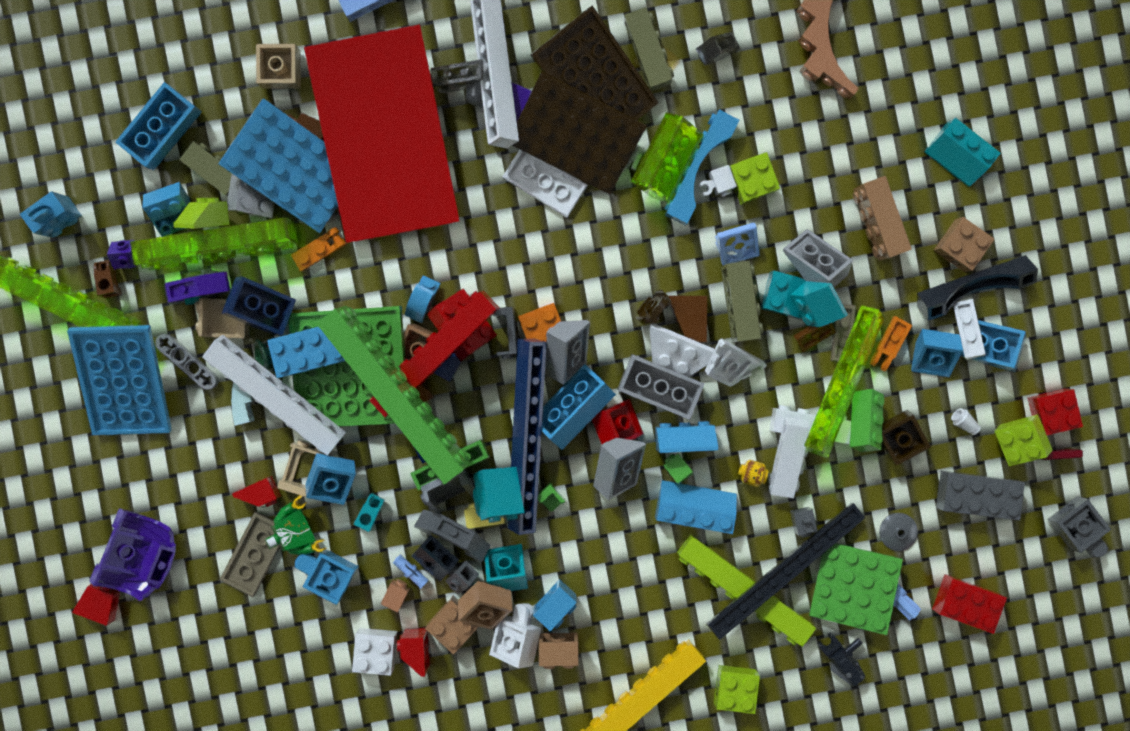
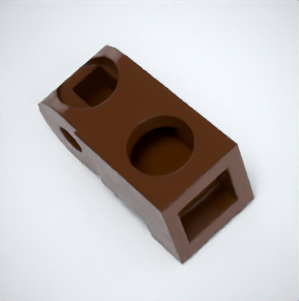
M110 260L94 263L97 296L105 299L121 296L122 291L118 286L116 269H113Z

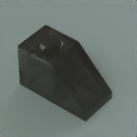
M733 32L712 36L698 46L696 51L700 61L706 66L735 53L741 47Z

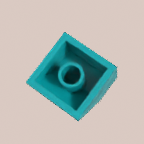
M805 281L791 294L795 307L799 310L803 322L808 326L821 327L848 315L832 283Z
M522 544L488 549L485 555L487 584L510 591L528 589Z

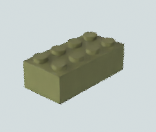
M750 261L725 264L721 267L731 340L732 342L760 339L761 334H763V326L758 320L760 306L755 300L757 286L753 284L752 276L755 275L754 266L750 265Z

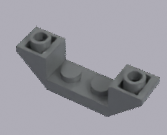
M423 510L414 525L415 528L428 535L433 533L465 550L466 555L481 563L491 546L476 532L439 513Z

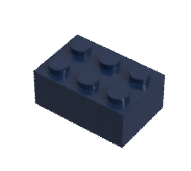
M241 276L235 278L221 314L272 335L282 336L296 299Z

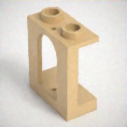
M298 440L297 443H291L290 447H292L288 463L277 488L306 497L305 485L293 481L300 457L305 451L315 455L316 453H324L316 448L309 447V443Z

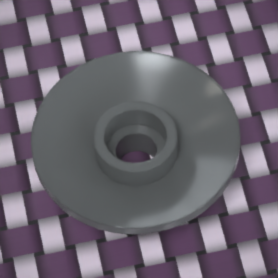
M893 513L882 521L879 534L885 546L895 551H902L910 548L915 543L918 529L915 521L910 516L904 513ZM899 530H903L902 536L898 535Z

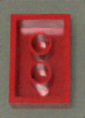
M464 288L436 305L427 314L438 331L442 329L440 325L449 318L451 320L455 316L454 311L459 306H465L470 302L468 300L470 296ZM486 321L454 353L460 361H463L488 344L497 334L488 321Z
M944 574L932 610L939 615L994 634L1007 597L995 591Z

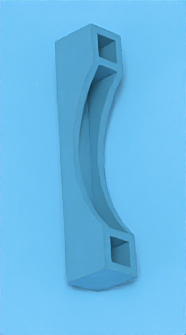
M721 110L717 114L713 113L707 123L710 127L708 131H703L699 139L702 143L699 149L695 147L690 157L693 159L691 165H686L682 172V176H684L682 183L678 182L673 190L676 194L673 200H668L664 208L667 210L665 216L683 225L688 223L696 208L694 183L698 168L710 151L720 144L729 141L740 121L739 119Z

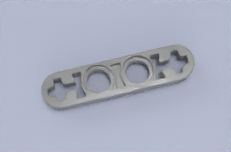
M162 334L156 338V347L200 387L208 390L214 389L218 385L219 379L217 375L173 336ZM169 339L167 343L175 348L171 349L168 346H162L164 344L162 340ZM178 350H182L185 354L182 361L177 360L175 357ZM192 363H197L199 366V371L195 374L190 371ZM203 373V375L207 378L212 377V385H206L205 383L207 382V380L204 377L198 378V376H200Z

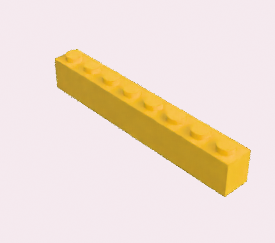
M689 639L686 642L682 641L676 647L677 650L675 652L667 654L659 666L652 667L644 679H638L629 692H623L614 705H608L604 710L605 713L600 717L596 716L590 722L589 727L580 731H627L706 662L704 656Z

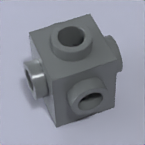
M465 561L459 567L455 565L448 573L450 576L445 581L459 595L464 590L467 592L475 584L473 581L478 577L479 573Z

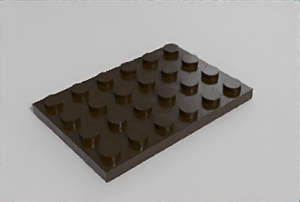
M593 5L530 54L541 71L636 120H639L659 103Z
M541 71L516 122L519 141L512 146L611 194L647 125Z

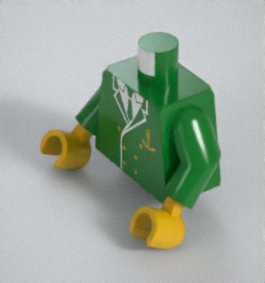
M302 495L298 496L294 502L281 508L274 519V525L271 527L274 535L265 539L269 549L280 545L282 551H287L293 555H306L327 549V547L323 549L319 547V543L325 540L320 539L316 541L301 508L307 502L304 504L298 502Z

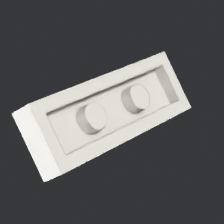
M973 299L955 303L953 306L965 359L986 356Z

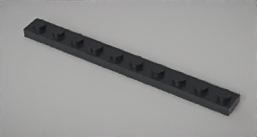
M850 503L708 621L706 625L717 639L721 640L865 519L864 515L854 503Z

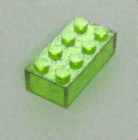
M666 112L631 182L652 198L669 203L704 134L683 116Z

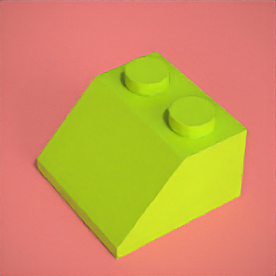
M196 198L197 202H189L174 222V228L192 229L229 225L227 201H219V198Z

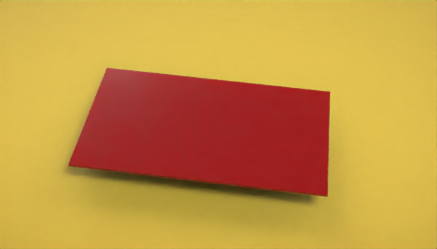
M421 25L304 47L346 243L460 222Z

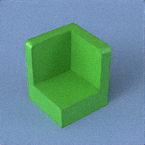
M551 483L538 493V501L543 503L551 512L561 503L565 502V498Z

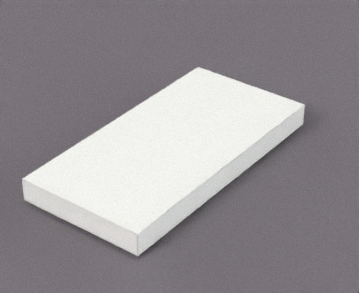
M520 149L502 177L568 218L587 187V184L574 176Z

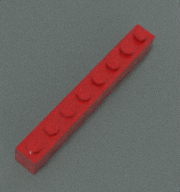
M475 291L468 298L470 302L465 306H459L454 311L455 316L451 320L449 318L440 325L442 329L437 334L433 332L426 339L428 343L424 347L420 345L413 351L412 354L414 356L410 360L406 359L398 366L406 375V381L410 386H414L417 389L500 308L485 291H480L479 293ZM372 396L369 401L384 417L389 416L376 398Z

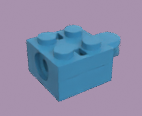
M51 191L20 213V216L34 234L54 238L60 235L65 227L77 223L78 218L82 214L68 196Z
M327 549L321 551L318 558L311 554H302L295 560V568L308 575L302 587L336 605L341 601L359 567Z

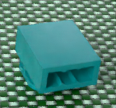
M517 467L485 469L473 474L475 482L473 490L475 510L481 520H489V523L501 521L500 518H506V521L518 519V515L525 513Z

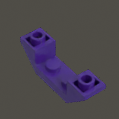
M227 271L193 276L164 284L168 304L182 302L185 299L231 291Z

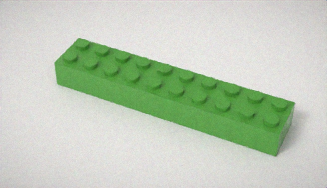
M347 306L335 308L316 324L445 485L470 463L469 455L464 449L458 447L456 438L451 433H447L444 429V423L438 417L435 418L430 405L420 399L418 390L408 384L406 375L401 370L398 371L394 366V360L382 351L380 342L370 336L368 327L364 323H360L356 318V312Z

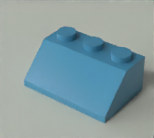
M699 421L698 425H690V422H679V426H671V423H660V427H655L656 450L659 453L718 450L715 425L709 424V421Z

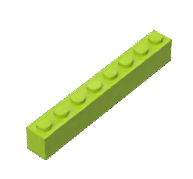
M691 534L677 551L680 556L679 560L687 566L689 564L694 566V571L701 577L705 575L711 579L709 582L718 589L720 586L726 590L725 594L733 600L755 583V581ZM774 595L755 610L757 613L755 616L764 623L767 620L772 624L771 628L778 634H781V632L786 634V639L793 645L798 643L803 647L816 630L813 624Z

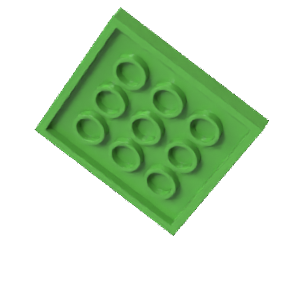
M835 543L822 554L809 616L887 635L903 558Z

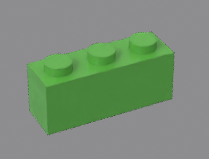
M874 389L853 392L850 448L860 452L881 450L884 394Z

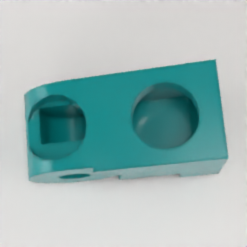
M371 493L359 512L354 525L370 532L384 505L385 499Z

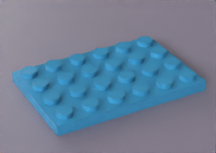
M263 98L218 165L320 233L338 207L325 143Z
M151 326L69 328L67 333L92 435L170 433L172 428Z

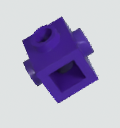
M121 240L111 242L107 256L113 269L137 267L142 253L141 249L137 247L135 240Z

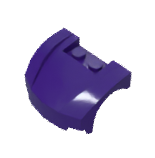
M119 508L112 524L114 529L100 563H96L89 582L96 587H106L127 593L141 601L148 597L155 589H159L171 569L176 549L174 534L169 526L160 521Z

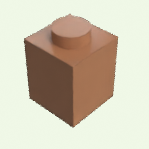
M393 580L386 591L381 605L398 612L410 587L402 580Z

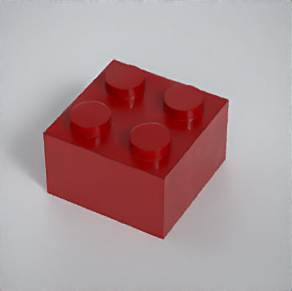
M1060 389L1027 397L1031 416L1039 415L1046 435L1083 427L1074 389Z

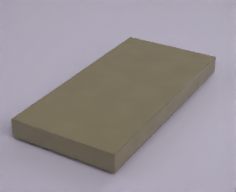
M257 511L254 512L219 580L251 597L256 595L280 549V545L269 549L265 542L266 538L274 535L271 528L274 525V520Z

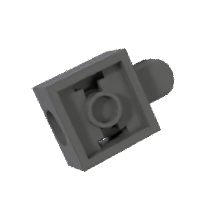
M1077 496L1047 519L1071 550L1079 553L1086 550L1088 554L1095 557H1102L1107 553L1108 547L1101 537L1112 529L1089 499Z

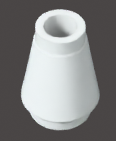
M960 408L951 417L954 425L972 435L977 434L981 429L968 410Z

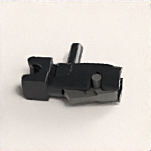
M829 632L830 644L825 646L818 641L817 645L832 662L831 671L854 687L865 678L859 662L852 658V652L860 647L863 642L857 638L844 648L833 633Z

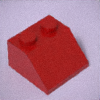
M630 399L601 410L592 419L602 445L615 438L633 440L644 434Z
M425 628L405 629L403 634L400 635V640H397V652H400L401 659L421 677H425L430 666L428 631Z

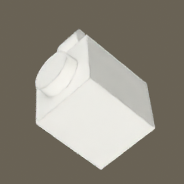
M729 165L710 171L708 174L710 180L702 181L699 184V187L703 185L708 187V191L704 192L703 196H708L714 189L716 196L721 194L724 197L732 194V190L737 187Z

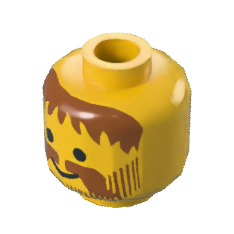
M747 460L745 464L740 465L738 475H741V481L744 484L759 487L761 484H765L768 469H766L764 463Z

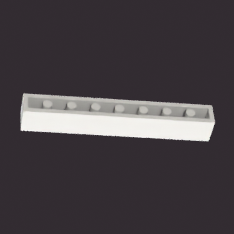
M470 0L488 145L508 148L518 142L519 138L501 0Z
M224 335L214 340L202 358L210 366L222 372L225 378L232 380L242 391L251 395L257 403L269 409L272 415L279 417L289 428L298 432L304 440L316 446L318 451L328 455L345 435L346 432Z

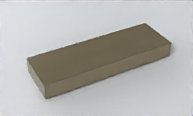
M843 304L848 315L834 321L833 327L836 333L833 334L831 361L851 363L856 305Z

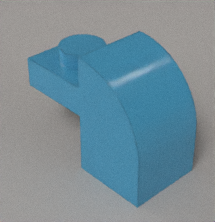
M423 276L420 282L416 284L409 298L404 316L422 323L430 310L432 300L439 290L441 283Z

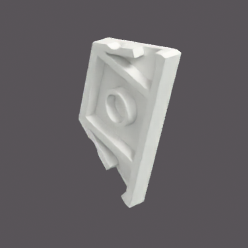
M651 323L650 325L653 363L687 377L708 365L715 350L714 348Z
M721 338L705 372L709 377L731 387L740 380L751 376L750 371L759 366L761 369H764L767 365L763 360Z

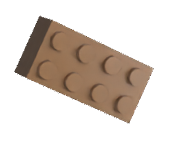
M886 176L866 182L853 189V199L859 205V216L867 227L865 230L866 235L872 241V252L875 258H878V261L912 250Z

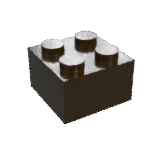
M905 410L882 423L883 440L881 443L890 460L896 466L931 448L914 414L909 410Z

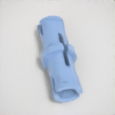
M401 554L392 562L405 574L406 578L409 577L420 589L428 582L429 579L416 569L417 566L410 564Z

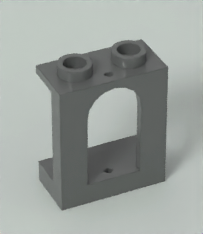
M502 307L493 316L507 318L509 351L497 352V355H502V359L515 358L514 354H517L518 343L515 308Z

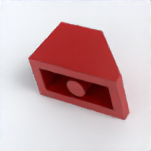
M272 476L232 493L234 498L258 507L264 504L266 507L277 503L276 499L281 497Z

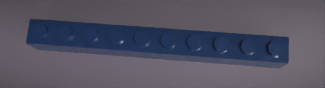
M535 338L518 339L511 467H517L525 513L518 515L516 520L508 521V529L518 535L536 533L547 342Z

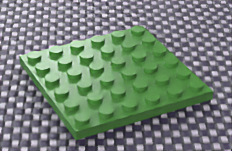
M402 306L353 309L357 314L356 318L360 323H364L368 327L370 336L380 342L382 351L394 360V366L399 371L400 368L398 366L405 360ZM331 311L291 313L288 320L289 334L318 327L316 323ZM347 362L293 375L294 391L338 426L396 424L390 416L384 417L369 401L373 395Z

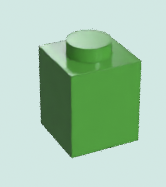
M672 454L665 459L666 464L663 466L678 485L694 474L679 454L676 456Z

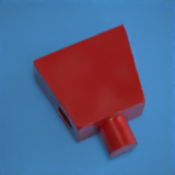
M90 584L86 587L72 613L107 626L115 621L120 591L106 587H96Z

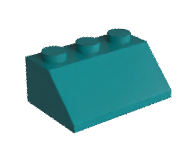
M956 117L945 124L924 151V153L968 187L980 178L1001 154Z

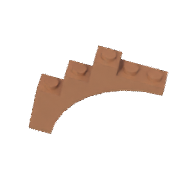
M804 0L796 12L799 13L801 19L809 21L811 24L798 42L801 43L800 45L803 49L813 53L800 69V72L808 81L815 82L821 77L824 84L833 86L838 90L837 93L840 96L850 99L859 88L847 78L832 52L828 20L833 0Z

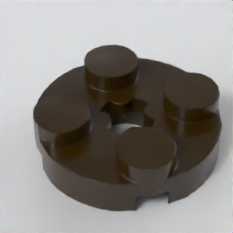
M663 290L654 292L656 296L653 298L649 296L637 311L639 317L636 316V319L644 325L649 322L655 324L660 319V313L670 306L672 301Z

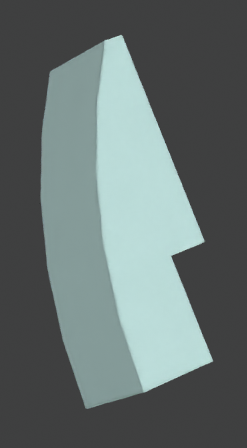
M233 382L231 402L234 425L255 421L250 402L255 401L254 398L247 392L242 391Z

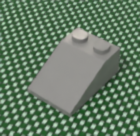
M808 229L783 248L785 255L806 281L832 283L833 287L848 276L853 262L851 258Z

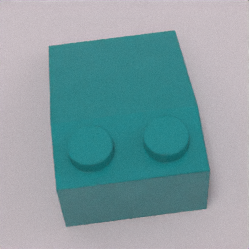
M778 271L769 272L760 309L802 320V316L795 307L791 294L806 280Z

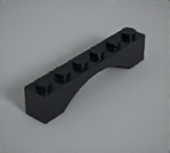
M1024 255L918 292L917 307L927 321L946 315L957 301L974 292L992 288L1021 289L1037 283L1038 268Z

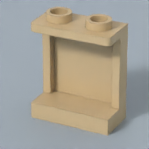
M199 298V302H197L196 311L199 314V318L196 322V332L198 337H220L224 335L227 338H250V325L221 314L227 299Z

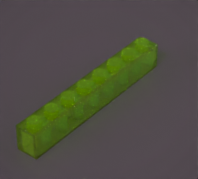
M862 305L859 309L804 444L810 453L828 458L884 321L878 309Z

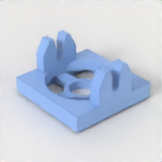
M755 222L717 233L715 236V243L723 266L760 256ZM741 234H748L749 240L745 241L742 239ZM735 237L732 245L725 246L729 238ZM744 243L741 249H734L736 244ZM733 251V252H735V253H737V254H736V255H731V254H728L727 252Z

